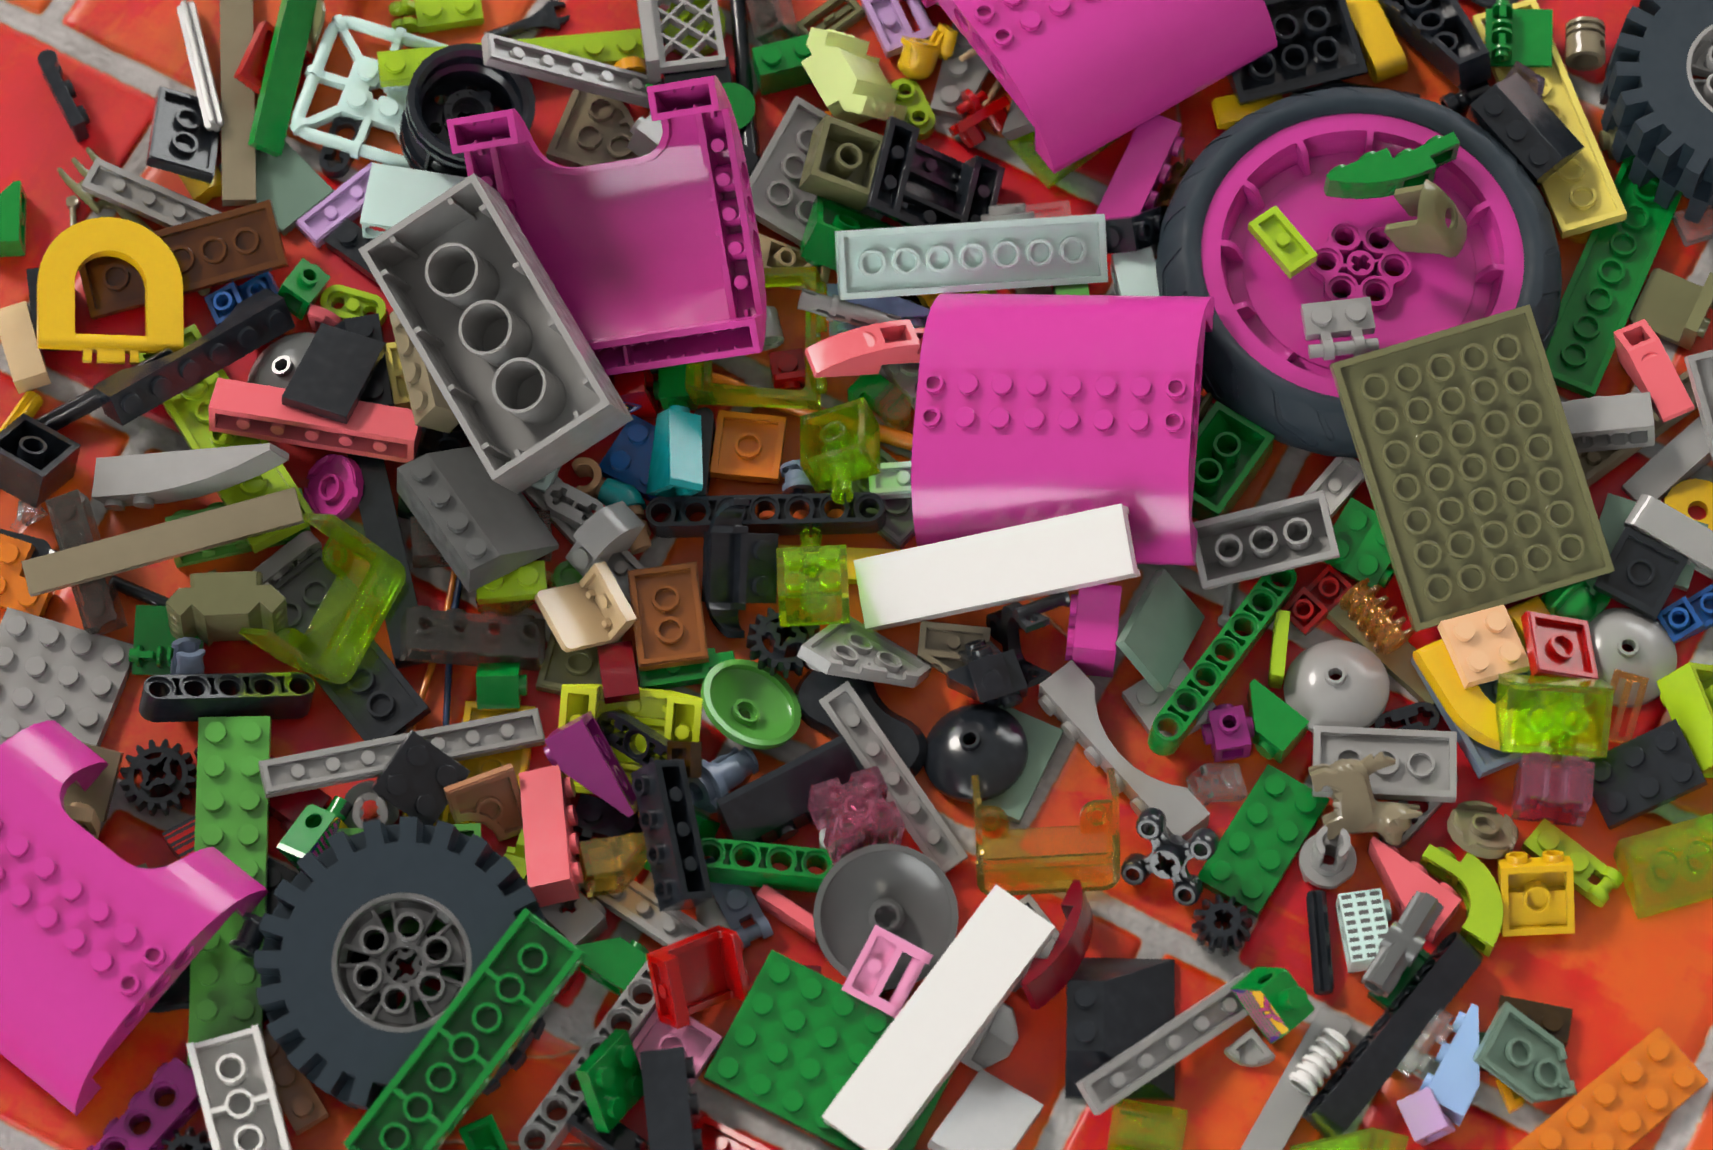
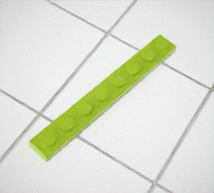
M641 29L517 39L525 43L612 66L620 59L629 56H637L645 61ZM447 46L377 52L381 88L409 85L413 73L421 62L435 51Z

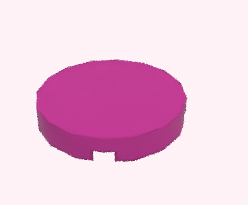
M328 454L319 459L309 470L307 479L310 480L308 488L304 487L303 494L304 499L315 514V518L327 523H339L350 517L359 505L364 485L362 471L354 460L343 455Z

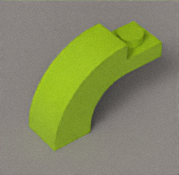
M1429 844L1422 854L1419 864L1429 874L1450 885L1460 895L1465 904L1467 915L1460 934L1477 951L1489 957L1503 922V902L1493 875L1476 856L1469 852L1459 862L1448 849L1443 847L1436 848Z

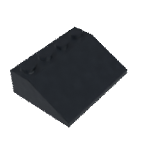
M1264 0L1275 30L1277 48L1227 75V79L1239 105L1367 74V66L1346 0Z

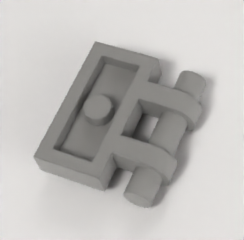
M1370 297L1301 304L1300 311L1305 341H1320V344L1308 345L1309 359L1323 358L1324 361L1334 360L1335 356L1353 354L1355 357L1379 349L1378 338L1364 339L1363 336L1374 334L1375 332ZM1350 336L1351 341L1333 342L1332 338Z

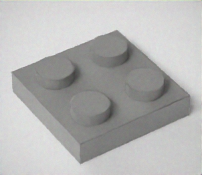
M1183 659L1166 690L1156 693L1144 678L1122 692L1123 700L1148 735L1157 714L1191 671ZM1212 702L1188 736L1199 730L1202 724H1206L1208 711L1216 707L1214 702ZM1178 706L1183 711H1192L1187 706ZM1159 731L1165 737H1172V734L1167 731Z

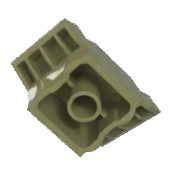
M260 571L190 574V588H179L165 602L171 635L176 639L183 637L195 638L198 636L209 647L213 642L248 641L253 645L263 633L276 644L289 630L286 598L272 585H263V574Z

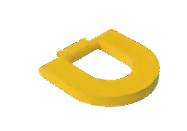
M99 217L72 225L52 241L43 256L37 277V349L82 351L83 363H91L92 352H95L96 363L124 364L125 354L127 353L129 354V365H137L140 359L139 353L157 354L166 348L176 352L184 348L183 281L181 270L174 254L159 236L148 228L130 220ZM99 257H115L128 262L139 272L145 286L146 336L75 333V276L84 264Z
M1538 596L1506 609L1526 652L1521 616L1526 611L1550 614ZM1443 639L1413 651V659L1452 721L1466 735L1492 749L1510 753H1525L1546 748L1557 742L1569 731L1582 710L1586 686L1543 679L1545 688L1544 699L1537 707L1521 712L1503 709L1492 703L1485 696L1479 685L1464 689Z

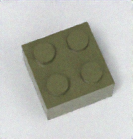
M825 115L813 129L798 189L861 211L867 204L883 135Z

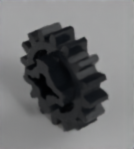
M785 605L781 606L780 613H775L770 607L767 609L766 617L758 614L755 624H750L746 648L750 649V660L759 659L757 668L761 670L766 666L769 667L770 676H774L777 671H782L784 678H788L790 671H794L798 676H802L803 666L812 670L805 661L797 657L801 645L820 631L819 624L811 625L812 615L808 614L802 618L799 616L800 608L797 607L792 613H788Z
M153 739L149 740V748L146 750L137 745L138 755L136 757L131 755L125 757L130 766L120 768L122 777L126 778L120 781V786L123 791H127L125 797L128 803L135 801L134 805L139 812L147 807L150 816H155L157 809H162L165 816H167L170 812L169 807L173 805L178 810L183 809L180 800L182 798L192 800V794L188 789L196 788L197 783L196 778L192 777L197 775V767L195 764H191L193 762L191 754L189 752L183 754V748L179 743L171 749L168 739H164L161 746L156 747ZM178 765L182 769L181 781L175 776L178 772ZM137 775H140L143 780L140 783V790H138L136 785Z

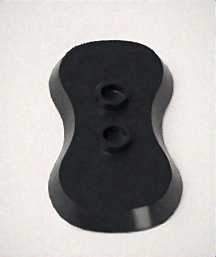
M813 669L809 670L802 677L795 689V694L801 708V719L807 725L827 735L832 740L841 736V733L819 700L848 681L911 774L915 777L920 772L926 762L928 750L924 734L913 722L894 713L882 702L874 682L827 675ZM848 745L863 780L864 789L876 794H882Z

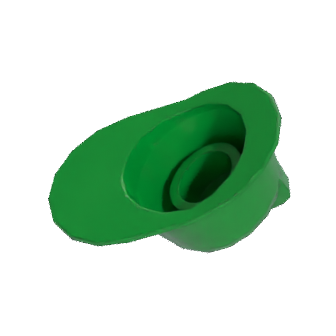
M1594 577L1545 592L1541 600L1551 615L1586 620L1589 624L1606 608L1610 602V597L1592 589L1598 578Z

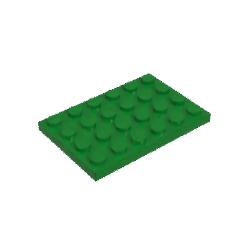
M771 950L709 1065L704 1079L841 1150H863L835 1128L824 1123L821 1116L895 1018L841 990L843 985ZM957 1066L894 1150H914Z

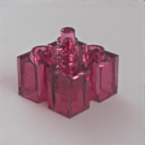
M1557 742L1548 745V754L1543 752L1523 754L1519 763V770L1517 769L1513 781L1511 819L1540 822V819L1543 820L1545 818L1554 821L1553 824L1582 827L1586 819V812L1588 813L1592 804L1595 762H1587L1584 758L1578 756L1565 757L1564 762H1562L1563 745Z
M878 765L851 773L849 783L841 784L837 777L811 785L807 808L817 830L826 828L823 843L833 865L849 853L875 844L901 845L905 823L895 802L886 803L888 787Z

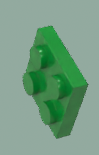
M615 1029L575 1071L598 1132L609 1133L644 1095L642 1071L627 1030Z

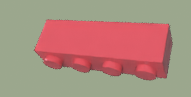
M558 765L519 773L528 886L540 907L580 899L578 884L583 883V873L580 863L576 862V855L581 854L579 838L573 829V826L578 825L576 808L574 804L571 805V798L576 797L573 779L569 776L566 777Z

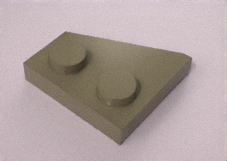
M921 621L917 657L947 675L948 671L965 666L958 654L959 651L965 650V644L978 639H985V642L990 641L991 628Z

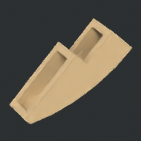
M23 301L1 308L0 339L18 394L51 384L42 350L37 349V334L27 302Z

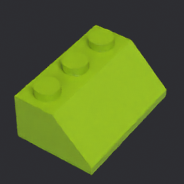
M1688 662L1656 682L1661 692L1660 700L1668 710L1671 720L1676 719L1705 778H1713V665Z

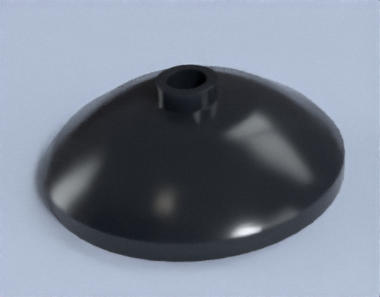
M987 704L962 706L944 715L930 730L926 738L928 750L924 768L931 783L945 796L962 802L986 801L1007 791L1023 773L1028 758L1027 738L1017 719L1000 707ZM970 739H976L972 745L965 744Z

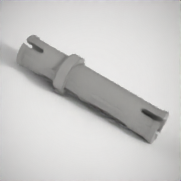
M806 288L802 289L797 306L799 310L824 316L827 321L833 322V320H838L858 327L901 320V316L840 300L839 295H823Z

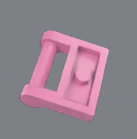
M875 925L841 990L896 1018L902 1010L924 965H929L934 955ZM902 952L912 956L893 995L887 1001L879 996Z

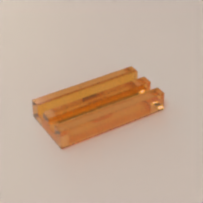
M1614 669L1595 737L1619 744L1632 740L1649 678ZM1619 678L1626 679L1610 734L1604 732ZM1634 681L1640 684L1625 736L1621 737L1618 734Z

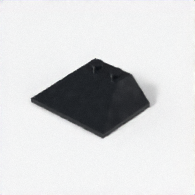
M888 117L866 208L906 226L981 222V215L989 214L988 206L997 204L1005 168L978 155L964 163L917 142L919 128L896 117Z
M1084 957L1079 968L1066 984L1065 1098L1084 1099L1076 1085L1077 1082L1175 1018L1174 959ZM1175 1064L1122 1100L1174 1101Z

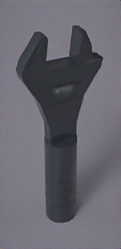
M549 0L532 16L487 32L509 38L532 29L547 28L557 31L560 30L561 25L570 20V16L557 18L555 9L564 8L566 3L558 0Z

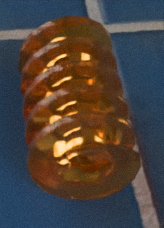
M1366 578L1354 585L1342 596L1339 607L1343 611H1348V618L1351 621H1357L1356 628L1360 632H1366V641L1369 643L1375 642L1373 649L1376 653L1388 655L1403 646L1414 634L1415 629L1413 627L1404 631L1401 629L1407 619L1403 616L1394 620L1392 617L1398 608L1393 606L1385 609L1384 606L1390 598L1385 595L1377 599L1376 595L1381 587L1377 584L1368 588L1367 585L1370 582V578Z

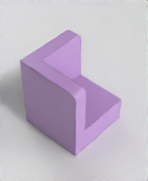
M1426 1087L1397 1101L1398 1107L1416 1143L1425 1146L1456 1131L1450 1117L1443 1114L1431 1088Z

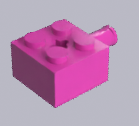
M1106 583L1081 588L1078 595L1071 594L1065 661H1074L1085 675L1113 678L1122 586L1108 585Z

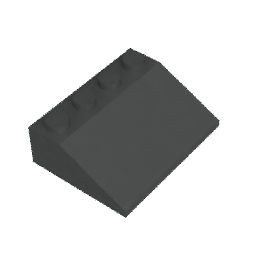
M473 446L427 453L397 468L398 494L469 593L559 549V543L522 492L516 494L492 481Z

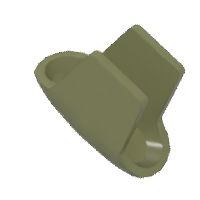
M1428 179L1422 185L1395 190V199L1409 216L1417 217V219L1386 224L1384 232L1394 245L1402 252L1441 254L1448 258L1456 257L1466 242L1467 224L1452 199L1439 186ZM1445 218L1451 219L1449 228L1446 225Z

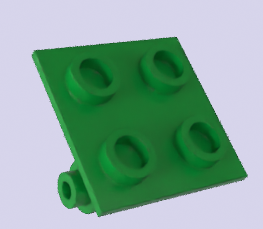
M1497 0L1493 5V9H1486L1485 46L1489 51L1491 67L1552 68L1553 9H1513L1509 0Z
M136 605L133 648L129 650V662H132V675H170L171 660L174 654V648H171L176 638L170 633L166 606ZM202 640L199 649H204V642Z

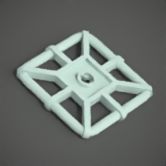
M341 14L333 16L332 21L324 31L312 65H308L304 74L306 80L292 114L290 125L292 133L307 141L350 153L351 158L359 159L363 157L386 165L410 168L403 155L365 144L371 127L394 133L400 143V122L406 105L409 85L381 88L377 60L362 55L348 29L391 41L392 45L389 51L401 50L403 45L414 49L449 45L407 33L405 28L397 27L393 29L360 18L342 16ZM337 34H339L354 61L348 78L324 71ZM318 83L343 90L338 105L306 118ZM383 89L387 96H380L378 100H375L371 91ZM440 96L437 104H444L442 96ZM338 116L340 118H351L356 122L363 120L354 141L316 130V128L332 122Z

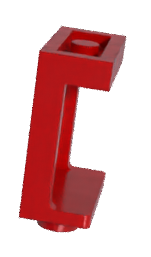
M717 925L646 954L660 1022L680 1029L690 1025L689 1015L730 998L745 1000L749 993L750 978L745 969L742 956L743 942L736 931Z

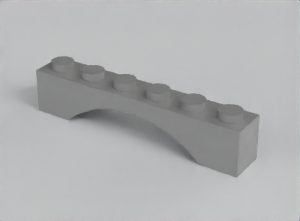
M1070 660L1039 684L1038 703L1043 711L1049 716L1054 714L1062 723L1061 729L1068 739L1072 742L1077 740L1085 749L1083 752L1087 760L1094 767L1100 766L1108 775L1106 778L1111 787L1117 793L1123 792L1131 801L1130 806L1138 817L1147 808H1158L1166 816L1167 834L1179 835L1185 841L1190 839L1198 829L1208 826L1210 819L1209 811L1188 788L1171 785L1148 776L1130 764L1116 750L1108 739L1099 720L1095 703V685L1074 661Z

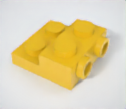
M1546 850L1542 852V857L1528 858L1527 853L1515 851L1507 853L1506 859H1498V887L1503 902L1502 937L1575 933L1574 865L1570 856H1564V852L1560 850Z

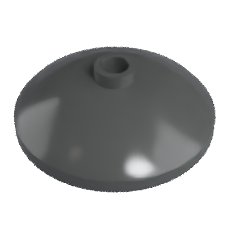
M293 333L270 344L255 360L249 372L247 382L286 389L315 333Z

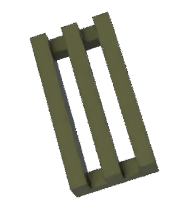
M828 0L794 24V32L801 36L809 34L810 31L807 29L846 1L848 4L837 12L830 14L823 22L814 27L844 32L865 17V10L856 0Z

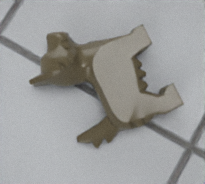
M1380 751L1375 757H1373V754H1369L1361 761L1340 759L1330 765L1322 763L1308 767L1315 793L1320 792L1324 786L1331 787L1333 791L1331 799L1333 800L1332 806L1334 811L1321 816L1324 826L1328 828V840L1335 839L1340 835L1341 829L1344 828L1348 834L1378 832L1382 836L1384 843L1393 846L1402 844V835L1404 831L1411 827L1412 818L1423 815L1422 811H1417L1420 809V805L1402 804L1393 801L1378 802L1374 799L1369 775L1375 771L1394 765L1396 762L1394 758L1384 756L1383 752Z

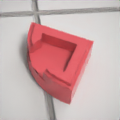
M311 304L309 308L308 318L313 331H318L321 323L335 326L342 321L339 316L320 306Z

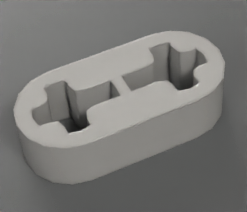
M562 482L550 485L544 494L548 513L577 529L585 522L584 514L581 511L589 514L592 510L597 512L604 507L599 500ZM562 495H566L568 504L560 502L558 506L555 505L553 497L560 498Z

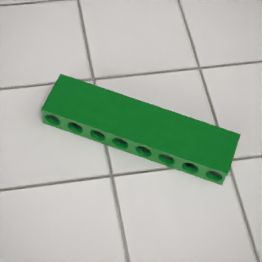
M524 908L343 1142L346 1146L345 1148L348 1150H438L580 966L587 954L528 909Z

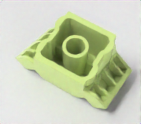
M811 27L806 45L812 55L801 61L833 117L853 125L871 119L887 121L890 116L904 121L908 107L894 104L898 89L892 88L879 66L880 58L866 55L870 42L858 39L854 35H846L843 32Z

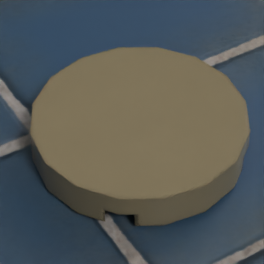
M1464 801L1458 804L1456 809L1452 810L1447 820V831L1452 840L1463 850L1477 857L1501 859L1507 853L1512 852L1519 838L1518 828L1511 817L1506 813L1503 817L1496 812L1497 807L1489 803Z

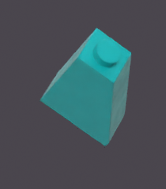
M672 405L669 409L657 414L646 490L647 495L657 497L691 496L702 491L701 415L690 413V408Z

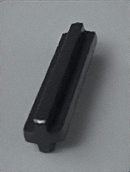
M1312 890L1307 893L1306 902L1314 993L1317 995H1328L1333 992L1334 982L1327 897L1323 890Z

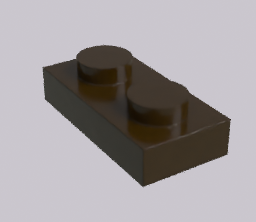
M1500 995L1497 1011L1504 1003L1508 1002L1563 1043L1564 1047L1567 1046L1573 1009Z

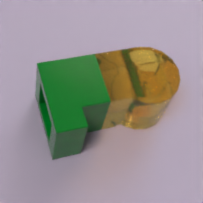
M881 374L861 375L847 389L848 403L859 410L865 404L882 418L885 426L903 430L911 422L910 399Z

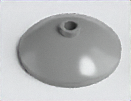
M1631 608L1603 610L1589 623L1599 682L1593 687L1586 686V691L1597 700L1616 707H1638L1654 701L1661 693L1656 681L1676 670L1677 652L1675 644L1658 620L1654 621ZM1628 644L1634 651L1626 652L1623 650L1622 645Z
M1332 640L1307 648L1293 660L1286 672L1283 690L1285 703L1310 721L1308 730L1313 732L1314 725L1370 727L1381 716L1387 706L1390 684L1385 666L1372 651L1354 642ZM1338 674L1341 676V678L1338 680H1332L1330 679V676Z

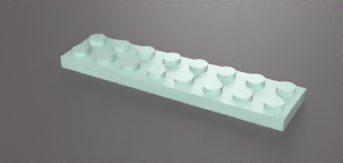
M1105 214L835 231L837 282L840 300L1108 282Z

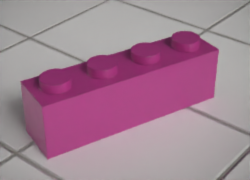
M1157 115L1136 127L1095 214H1105V219L1138 214L1155 206L1159 197V192H1156L1160 183L1165 184L1172 169V165L1169 162L1172 156H1179L1185 138L1180 137L1181 123Z

